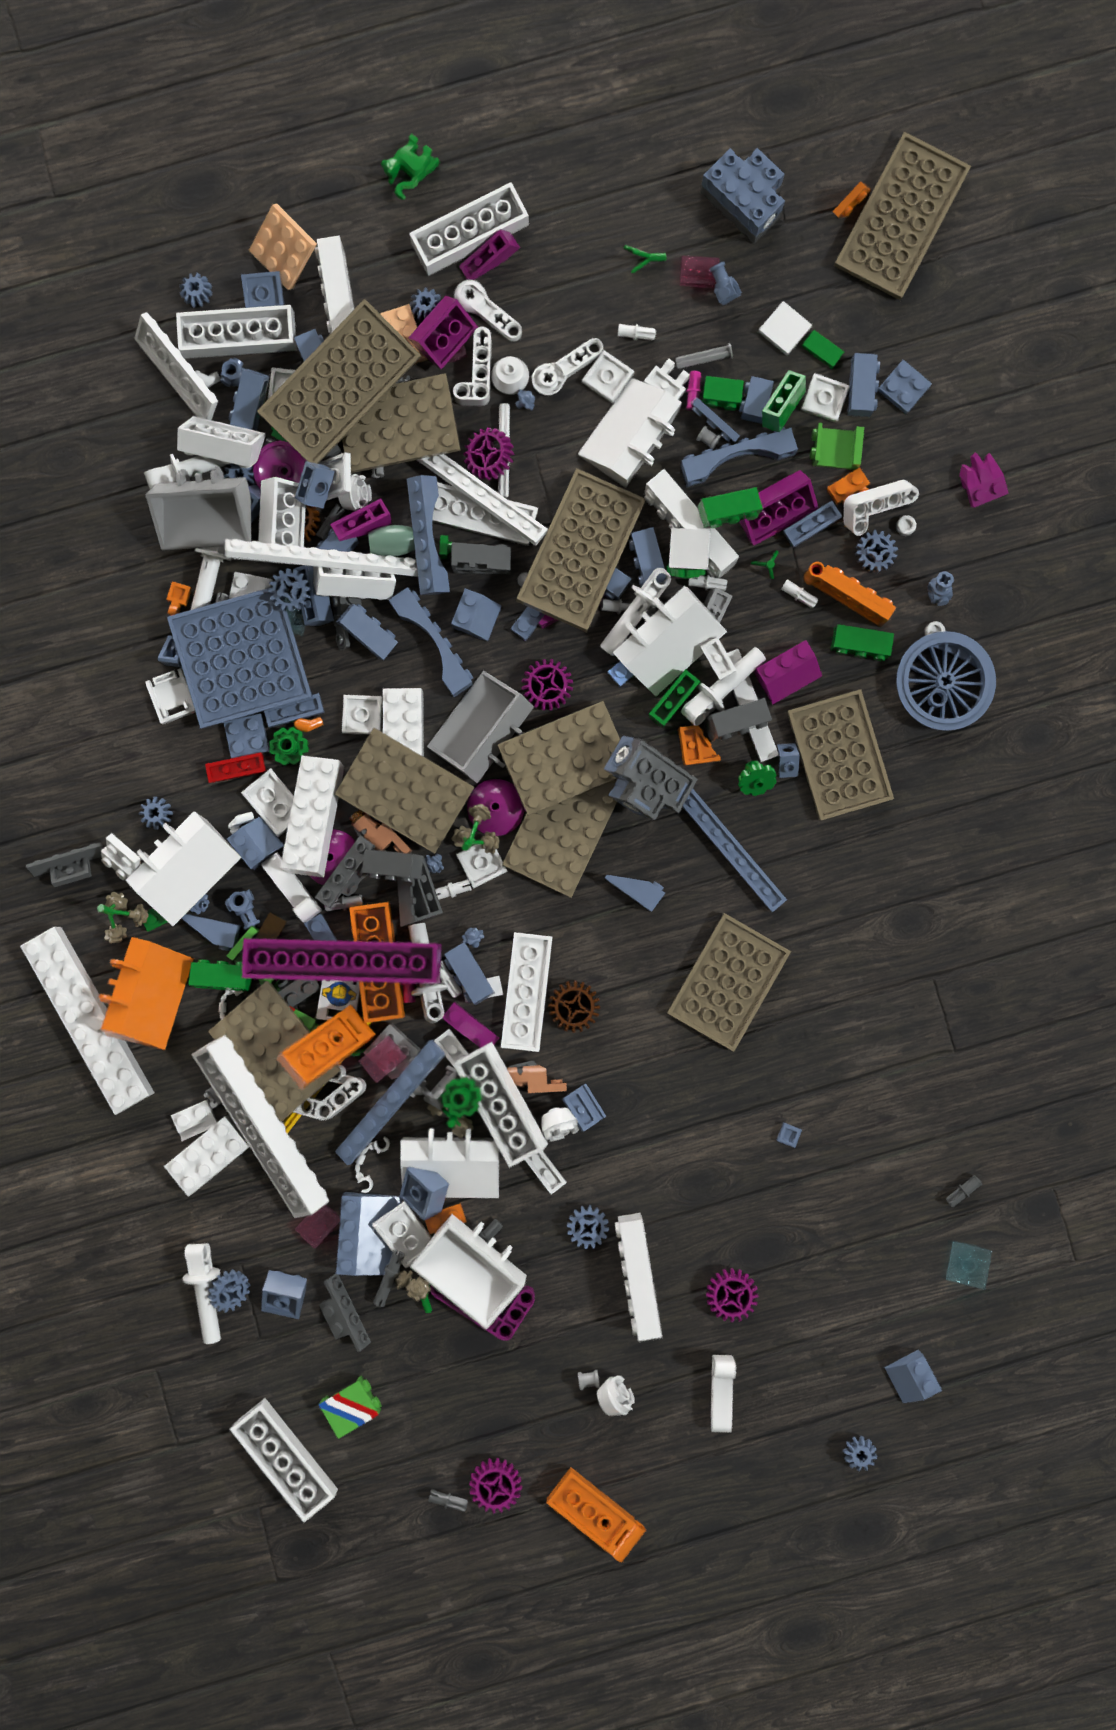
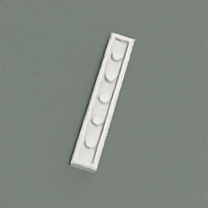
M739 649L727 653L733 665L742 659ZM749 676L733 689L739 706L758 700ZM768 725L759 730L756 727L749 729V734L760 763L779 756Z

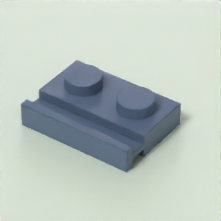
M583 1084L562 1098L565 1106L578 1120L577 1125L582 1132L606 1117L587 1084Z

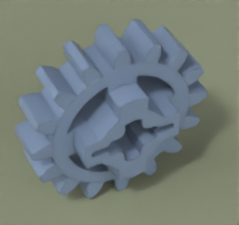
M874 530L872 535L867 532L865 538H860L859 542L861 544L856 545L859 551L855 553V556H860L857 562L864 563L863 569L868 566L869 572L876 569V572L879 573L881 568L885 571L888 569V565L891 566L894 563L891 559L897 558L894 552L898 550V547H893L896 541L889 540L890 534L885 537L884 531H881L878 535L877 531ZM871 541L870 547L865 548L866 543ZM875 548H876V551H880V553H879L878 555H877L876 552H873V550H874ZM888 555L887 559L884 562H882V556Z
M288 568L286 573L280 570L279 577L273 575L275 582H269L273 589H269L268 592L273 593V596L270 597L271 600H277L275 606L279 607L282 604V610H286L288 607L289 611L293 612L294 607L300 610V604L307 605L305 598L311 597L307 592L311 591L312 588L306 586L310 581L303 580L305 578L304 574L301 573L298 576V570H294L292 573L291 569ZM289 577L296 578L298 582L292 583ZM289 586L293 587L291 594L287 593ZM288 598L291 603H286L282 599Z
M591 1205L588 1206V1210L581 1206L580 1212L575 1209V1216H569L572 1222L567 1223V1227L572 1229L568 1230V1235L573 1234L571 1241L577 1240L578 1247L583 1243L585 1249H587L588 1244L595 1248L596 1242L600 1245L602 1244L601 1237L607 1238L604 1231H609V1227L604 1225L608 1223V1219H602L605 1213L598 1214V1207L593 1211ZM589 1214V1215H593V1217H592V1218H589V1217H585L584 1215ZM578 1220L580 1223V1228H578L577 1231H575V1224ZM601 1223V1230L598 1234L596 1226ZM584 1224H587V1225L592 1224V1225H591V1229H592V1230H589V1229L584 1230V1229H585ZM587 1236L591 1237L592 1239H583V1237Z
M232 1269L230 1274L224 1271V1276L218 1275L217 1282L212 1281L213 1288L208 1289L211 1293L208 1295L211 1305L219 1312L221 1310L227 1312L229 1308L234 1311L236 1305L240 1307V1302L247 1300L245 1294L250 1293L247 1289L250 1287L248 1278L239 1270L235 1272Z

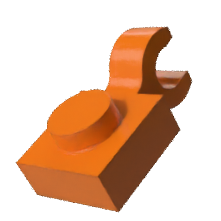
M172 581L167 596V601L171 602L168 609L170 616L179 614L181 605L187 606L192 590L191 587Z

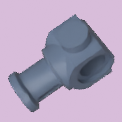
M725 262L716 264L709 269V272L713 274L716 280L714 291L719 303L722 305L736 299L742 293L737 281L732 276H728L724 267Z
M234 357L226 361L222 366V378L220 381L228 387L231 385L239 387L237 380L239 373L244 370L242 367L243 363ZM231 369L236 370V373L233 375L227 374Z
M943 571L937 577L931 579L927 589L932 604L937 603L938 606H943L949 603L953 596L952 583L954 582V577L952 574Z
M250 889L243 892H234L225 901L230 912L234 911L236 916L241 917L245 930L260 923L252 911L254 908L252 905L254 896ZM239 895L244 898V903L241 906L236 904V898Z

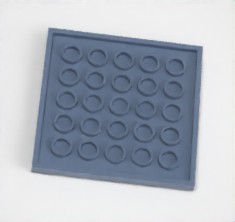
M273 587L167 617L201 729L312 697L287 609L282 610V604L279 607L275 606L277 600L270 599L273 593L268 592V590L273 589Z

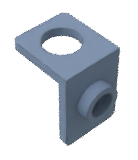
M778 744L777 750L780 756L779 777H797L799 772V752L796 744ZM785 748H790V749H792L793 751H792V752H784L783 749H785Z

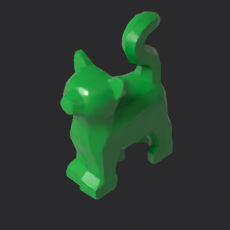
M413 134L409 136L408 144L398 149L394 157L383 160L381 163L384 173L389 178L390 185L394 182L401 169L412 178L410 182H401L395 187V195L401 200L406 198L402 193L403 189H413L439 165V159L431 157L432 149L427 145L423 147L422 155L418 156L415 154L418 149V138Z

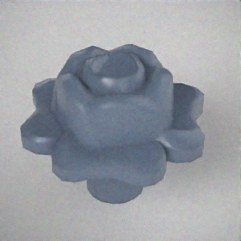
M519 389V400L515 403L517 408L525 407L526 409L533 410L535 397L532 395V392Z
M426 855L425 861L429 872L441 873V870L444 869L441 855Z
M205 894L190 911L198 915L201 911L205 912L209 904V900H207L208 895Z
M477 928L467 929L465 935L462 936L463 943H468L473 948L478 947L479 942L484 938L483 930H478Z

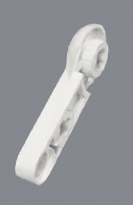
M465 280L458 284L455 289L454 299L458 300L465 311L479 315L509 341L515 342L521 338L522 328L520 324L488 298L485 289L479 282ZM472 292L474 298H469L468 300L466 294ZM495 317H502V321L504 324H502L500 321L496 323ZM515 327L519 330V333L516 336H511L508 330Z
M596 338L590 339L557 362L538 366L532 375L534 388L543 395L557 393L568 377L599 357L603 351L602 342ZM596 344L600 350L593 353L589 350V346ZM576 355L578 357L583 356L582 362L579 360L575 361ZM545 376H548V378L549 376L552 377L550 383L548 381L544 382Z

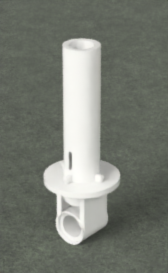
M170 454L171 464L144 472V475L151 490L156 484L177 482V473H181V469H185L189 477L195 476V473L202 474L214 470L215 467H223L229 464L222 463L221 460L204 459L202 456H196L179 462L178 459L175 460L173 454Z
M224 546L195 548L196 552L202 553L203 561L191 610L210 605L220 562H224L223 559L231 561V558L225 555Z
M655 569L641 588L635 585L631 587L636 591L634 592L636 598L600 645L610 655L614 656L613 652L631 633L625 624L630 622L635 627L642 618L641 614L647 612L650 606L660 609L652 599L655 597L659 598L670 584L671 577L665 569ZM664 573L666 575L665 580L661 583L657 582V575Z
M754 647L734 665L737 670L736 672L722 680H717L710 688L700 683L698 685L700 693L683 706L681 713L693 725L698 726L715 709L719 712L724 711L722 699L766 660L764 654Z
M425 923L408 926L411 943H429ZM419 983L420 987L412 991L411 995L420 996L425 1020L429 1023H436L444 1015L440 992L448 987L440 983ZM430 1009L438 1011V1018L430 1016Z
M208 1243L188 1244L185 1248L188 1273L183 1276V1282L194 1284L203 1343H216L221 1340L217 1311L210 1303L208 1295L211 1293L208 1289L213 1288L211 1280L220 1275V1269L212 1267L211 1249Z

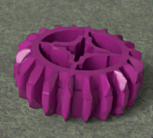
M487 427L486 432L480 429L479 435L474 433L475 438L468 439L470 445H465L468 451L463 453L466 457L464 461L468 465L467 469L474 476L482 480L486 478L491 481L492 477L498 479L499 473L504 475V469L510 470L508 463H513L510 457L515 455L512 451L514 447L510 443L511 439L503 431H499L496 428L492 430ZM494 441L499 442L501 450L495 448ZM477 458L482 460L484 467L479 466Z
M543 659V665L541 666L538 661L535 662L536 669L531 665L529 666L532 673L525 671L524 675L528 679L523 678L522 682L528 685L522 686V690H528L524 697L531 696L528 700L530 703L534 700L536 701L535 708L542 704L541 709L544 711L545 705H549V710L552 711V704H555L558 709L560 708L559 701L562 704H566L563 697H571L566 691H573V687L567 686L572 684L573 680L567 679L571 676L570 672L564 674L567 669L566 666L559 669L561 662L558 661L556 666H554L553 659H550V665L546 664V659ZM541 671H551L547 677L536 676ZM556 674L563 680V690L554 683ZM551 679L552 687H548V689H545L544 691L543 682L547 683V681H550ZM532 681H535L541 687L538 696L532 690ZM550 692L559 694L556 698L550 700L543 699Z
M730 1268V1274H727L726 1269H723V1276H720L717 1272L716 1276L718 1279H710L714 1285H707V1289L712 1291L706 1293V1297L710 1298L707 1300V1304L712 1305L710 1308L711 1312L716 1311L715 1315L718 1318L723 1314V1321H726L728 1316H730L731 1322H734V1317L741 1321L740 1315L742 1314L748 1318L747 1311L754 1312L751 1305L755 1306L758 1304L754 1300L759 1297L758 1293L754 1292L758 1289L756 1285H752L754 1280L752 1278L748 1279V1273L742 1275L740 1269H738L736 1274L733 1268ZM728 1281H738V1282H741L742 1284H741V1285L738 1284V1285H736V1286H730L727 1282H728ZM722 1285L724 1294L717 1302V1292ZM727 1288L730 1290V1292L735 1294L737 1302L734 1298L729 1296ZM747 1289V1298L742 1305L740 1297L744 1293L743 1291ZM733 1304L737 1309H726L722 1306Z
M490 1458L488 1459V1465L482 1461L481 1468L476 1466V1473L471 1474L473 1480L469 1482V1486L473 1488L470 1489V1494L474 1495V1502L479 1501L478 1507L485 1505V1512L492 1508V1513L494 1514L496 1509L499 1508V1512L502 1513L503 1507L509 1510L510 1503L515 1505V1498L520 1497L519 1491L522 1490V1485L519 1484L521 1477L517 1476L519 1471L513 1470V1464L506 1466V1459L503 1463H499V1458H496V1462L493 1463ZM491 1472H497L494 1476L486 1475ZM503 1474L508 1477L512 1487L507 1486V1483L503 1482ZM498 1479H499V1482H498L499 1485H497L496 1488H494V1491L492 1492V1490H493V1487H492V1486H494L495 1483H497V1481H498ZM480 1484L488 1489V1497L482 1492ZM497 1495H503V1496H504V1497L499 1498V1499H494Z

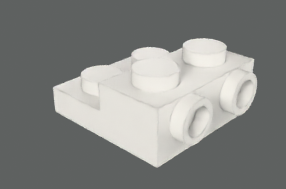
M111 833L106 838L107 846L101 851V860L108 868L112 867L120 879L126 880L141 865L140 857Z

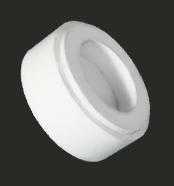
M907 515L901 517L896 523L897 532L903 536L912 534L916 529L915 519Z
M936 621L931 622L925 628V636L936 632H945L943 624Z

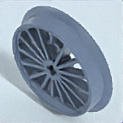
M936 632L920 638L905 652L898 667L897 690L903 706L914 719L933 729L956 730L974 723L987 711L995 694L996 674L989 655L975 640L960 633ZM927 648L930 650L937 671L921 655L923 650ZM934 648L943 651L942 669ZM947 653H950L954 657L947 670ZM918 657L932 674L913 666L912 663L915 658ZM957 658L965 661L951 673ZM967 663L977 668L976 670L954 677V675L960 669H962ZM910 669L932 680L909 679ZM979 672L981 683L955 681ZM944 678L947 679L946 683H948L945 686L943 685L944 682L942 681V679ZM909 683L934 684L914 692H910ZM955 685L980 686L979 696ZM935 687L921 702L916 704L912 695ZM955 691L976 700L974 706L970 708ZM934 694H938L941 697L940 704L933 701ZM951 695L967 711L966 714L958 716ZM926 700L929 706H931L928 713L919 707ZM947 700L954 716L952 719H944L945 703ZM941 707L940 718L931 715L934 708Z

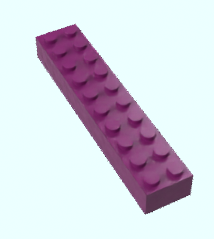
M243 939L242 978L440 983L441 944Z

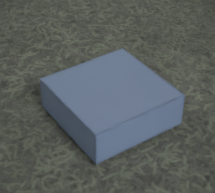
M783 1122L776 1140L795 1148L802 1130Z

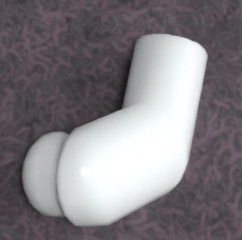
M194 371L204 381L206 387L219 382L221 379L217 371L209 376L200 373V371Z
M248 812L237 815L229 823L228 828H230V832L233 834L240 829L239 826L241 824L253 821V813Z

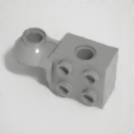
M392 1023L366 1049L364 1054L391 1079H394L401 1075L421 1049ZM423 1080L410 1096L414 1098L416 1095H424L425 1091H429L425 1087L427 1082Z

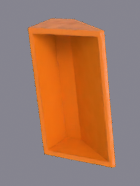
M132 937L124 961L115 959L110 961L113 967L121 970L118 980L109 979L108 981L109 985L115 986L113 995L98 996L101 1002L109 1004L101 1028L104 1034L108 1037L165 1050L190 973L191 962H193L194 958L153 942Z

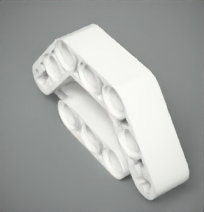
M337 1064L341 1069L340 1074L337 1078L333 1077L330 1081L342 1085L324 1100L310 1097L307 1100L311 1104L309 1111H306L302 1104L294 1113L320 1120L331 1119L364 1093L366 1083L362 1078L346 1075L345 1067ZM353 1083H358V1090H352L350 1093L347 1091L354 1087ZM340 1093L345 1098L342 1104H339L337 1101V1095ZM323 1106H327L329 1108V1114L327 1116H324L322 1114Z

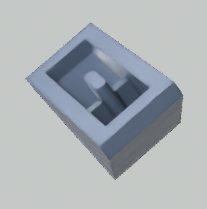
M168 636L158 656V661L167 666L182 668L173 636Z

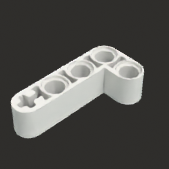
M479 327L474 332L472 383L461 382L453 388L454 399L459 405L484 406L490 400L492 341L491 333L486 327ZM483 336L485 337L484 346L481 345V337ZM481 354L487 356L484 360H479L477 357ZM479 373L486 374V377L483 379H479L477 375ZM460 391L467 393L464 397H459L457 394ZM481 391L486 393V395L481 398L476 396V394Z
M900 480L850 495L844 502V525L855 535H862L868 529L870 515L914 502L918 498L919 490L908 481Z
M275 852L262 862L261 865L294 907L293 910L302 922H308L321 912L322 909L294 873H287L280 868L282 857Z
M732 1355L712 1356L711 1432L731 1433L733 1379H735V1360Z

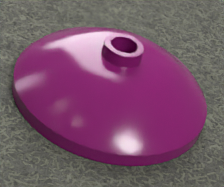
M286 441L269 443L261 449L258 461L253 466L255 481L260 490L261 481L272 477L299 483L307 460ZM284 468L288 469V473L286 475L283 474Z
M491 779L482 782L472 791L468 799L467 811L473 825L474 817L469 814V808L483 804L491 812V818L486 821L481 820V823L477 826V829L484 834L485 832H495L496 836L506 835L518 827L524 816L525 809L515 786L505 780ZM494 803L499 804V809L493 810L492 805Z
M333 829L328 854L333 855V860H327L324 877H310L315 882L324 885L356 841L347 833Z

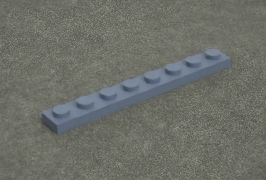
M692 789L682 806L767 908L771 912L775 911L787 899L694 789Z
M433 1040L425 1045L335 1151L347 1165H351L445 1056L446 1053Z

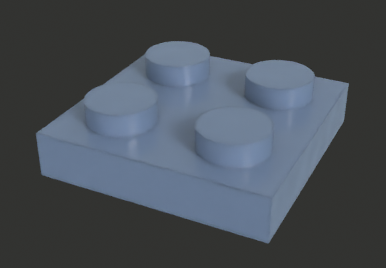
M280 271L241 275L246 308L284 305Z
M902 360L878 388V391L907 414L932 383L906 361Z
M262 714L224 722L231 759L260 752H270Z

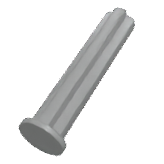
M728 343L727 346L677 357L675 361L677 368H684L727 357L732 359L733 353L731 344Z

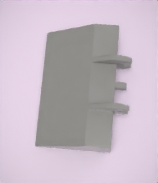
M215 467V470L211 471V480H203L201 473H195L196 481H190L188 472L185 469H181V473H177V482L156 484L145 494L161 550L222 547L225 544V539L251 542V495L246 477L224 479L221 468Z
M483 671L427 747L464 775L478 783L493 762L502 768L505 766L497 758L500 754L497 745L510 740L514 733L517 735L524 734L519 727L534 706L522 694Z

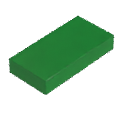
M815 330L812 331L802 345L805 350L832 369L844 354L843 350Z

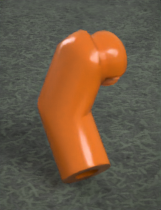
M320 717L312 720L299 718L294 721V728L303 732H309L323 725Z

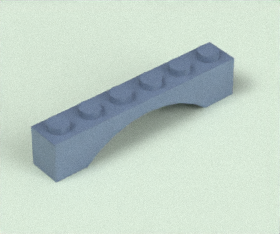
M783 427L780 433L776 431L768 435L767 433L757 435L755 439L749 440V438L738 441V444H725L720 449L714 451L708 449L698 456H694V454L688 455L683 458L684 460L681 461L680 467L686 486L689 487L705 482L719 465L732 458L743 455H762L780 460L795 455L798 448L792 429H785Z
M419 475L408 478L407 485L420 595H437L450 592L448 573L440 561L433 538V511L439 496L437 477Z
M407 587L389 599V602L402 620L417 625L434 640L442 658V680L453 697L473 685L471 681L473 676L468 669L464 670L460 664L463 662L457 653L453 655L449 649L452 645L446 637L444 639L439 634L441 629L437 623L430 621L428 617L431 614L427 608L419 605L418 601L420 598L414 590L411 592Z

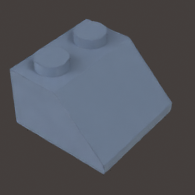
M465 588L451 623L452 628L488 641L502 606L484 595Z
M261 816L242 826L227 838L249 868L253 870L257 869L262 862L284 847V844Z
M408 1167L399 1197L425 1221L442 1212L449 1183L437 1172Z
M269 1270L262 1290L261 1311L299 1319L306 1292L307 1279L299 1275L293 1276L284 1274L281 1271Z
M919 1350L884 1367L903 1403L925 1400L942 1391L924 1355Z

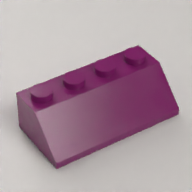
M799 470L760 491L758 494L763 510L756 519L749 521L742 519L739 523L751 544L755 546L819 509L811 479Z

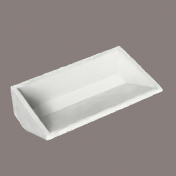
M631 378L578 455L626 488L643 463L653 465L655 459L650 453L654 447L661 448L662 443L659 440L663 434L674 435L675 429L670 424L680 412L682 402L664 390Z
M685 586L665 605L657 597L652 599L660 609L651 618L646 612L641 614L646 622L638 630L630 622L625 624L632 635L613 652L622 664L655 696L703 654L702 645L716 637L720 639L727 632L693 592Z
M195 811L176 830L165 823L163 827L170 836L163 843L157 839L154 843L158 848L150 856L139 849L137 854L144 862L126 879L135 892L172 926L241 858L221 834Z
M434 1129L429 1130V1137L402 1138V1185L406 1169L413 1167L434 1171L442 1176L449 1183L446 1198H499V1147L494 1138H471V1129L466 1130V1138L462 1139L453 1137V1132H447V1137H434Z
M451 1214L410 1268L486 1330L524 1287L527 1275L506 1259L513 1247L509 1245L500 1254L492 1247L496 1242L493 1237L487 1243L478 1236L483 1229L484 1223L480 1222L472 1231L456 1216Z

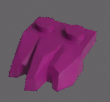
M975 452L970 457L971 467L962 465L959 475L962 486L967 491L971 507H977L1009 494L1004 475L990 453L985 456V460L982 462L979 455Z

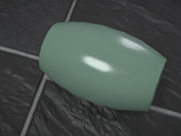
M388 525L368 532L370 553L400 556L415 550L412 527Z

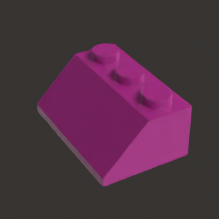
M445 295L408 339L421 354L439 369H442L470 338L478 326L457 299Z
M807 640L761 665L754 671L772 705L822 677L817 658Z

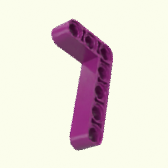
M431 1285V1293L434 1297L479 1325ZM524 1286L513 1298L504 1314L500 1313L486 1330L503 1341L511 1339L534 1303V1289L530 1286ZM527 1292L532 1297L530 1300H523L521 1295ZM513 1309H518L521 1315L514 1317L510 1312ZM502 1326H508L510 1328V1332L502 1333L500 1328Z

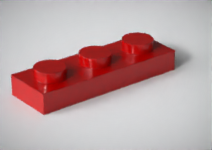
M262 752L205 764L209 783L266 772Z

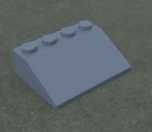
M345 1192L342 1195L336 1274L354 1276L385 1274V1266L389 1264L393 1252L375 1230L372 1223L400 1205L402 1199L399 1196Z

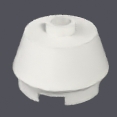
M509 356L496 362L492 369L491 378L494 386L499 391L512 395L519 393V389L523 390L529 380V371L522 360Z
M353 474L351 476V492L338 496L340 504L344 509L355 512L367 506L368 501H372L370 485H366L364 481L366 477L364 475L358 476Z
M553 1108L542 1116L541 1132L545 1140H560L568 1135L570 1131L572 1134L579 1131L578 1120L568 1108Z
M621 1376L609 1377L597 1391L599 1404L609 1416L626 1415L632 1410L631 1405L635 1403L631 1388L627 1389L623 1384L625 1379Z

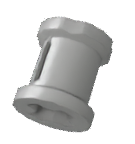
M705 425L696 440L702 441L709 446V449L713 450L721 435L714 434Z
M598 1370L584 1374L578 1372L580 1390L593 1386L600 1388Z

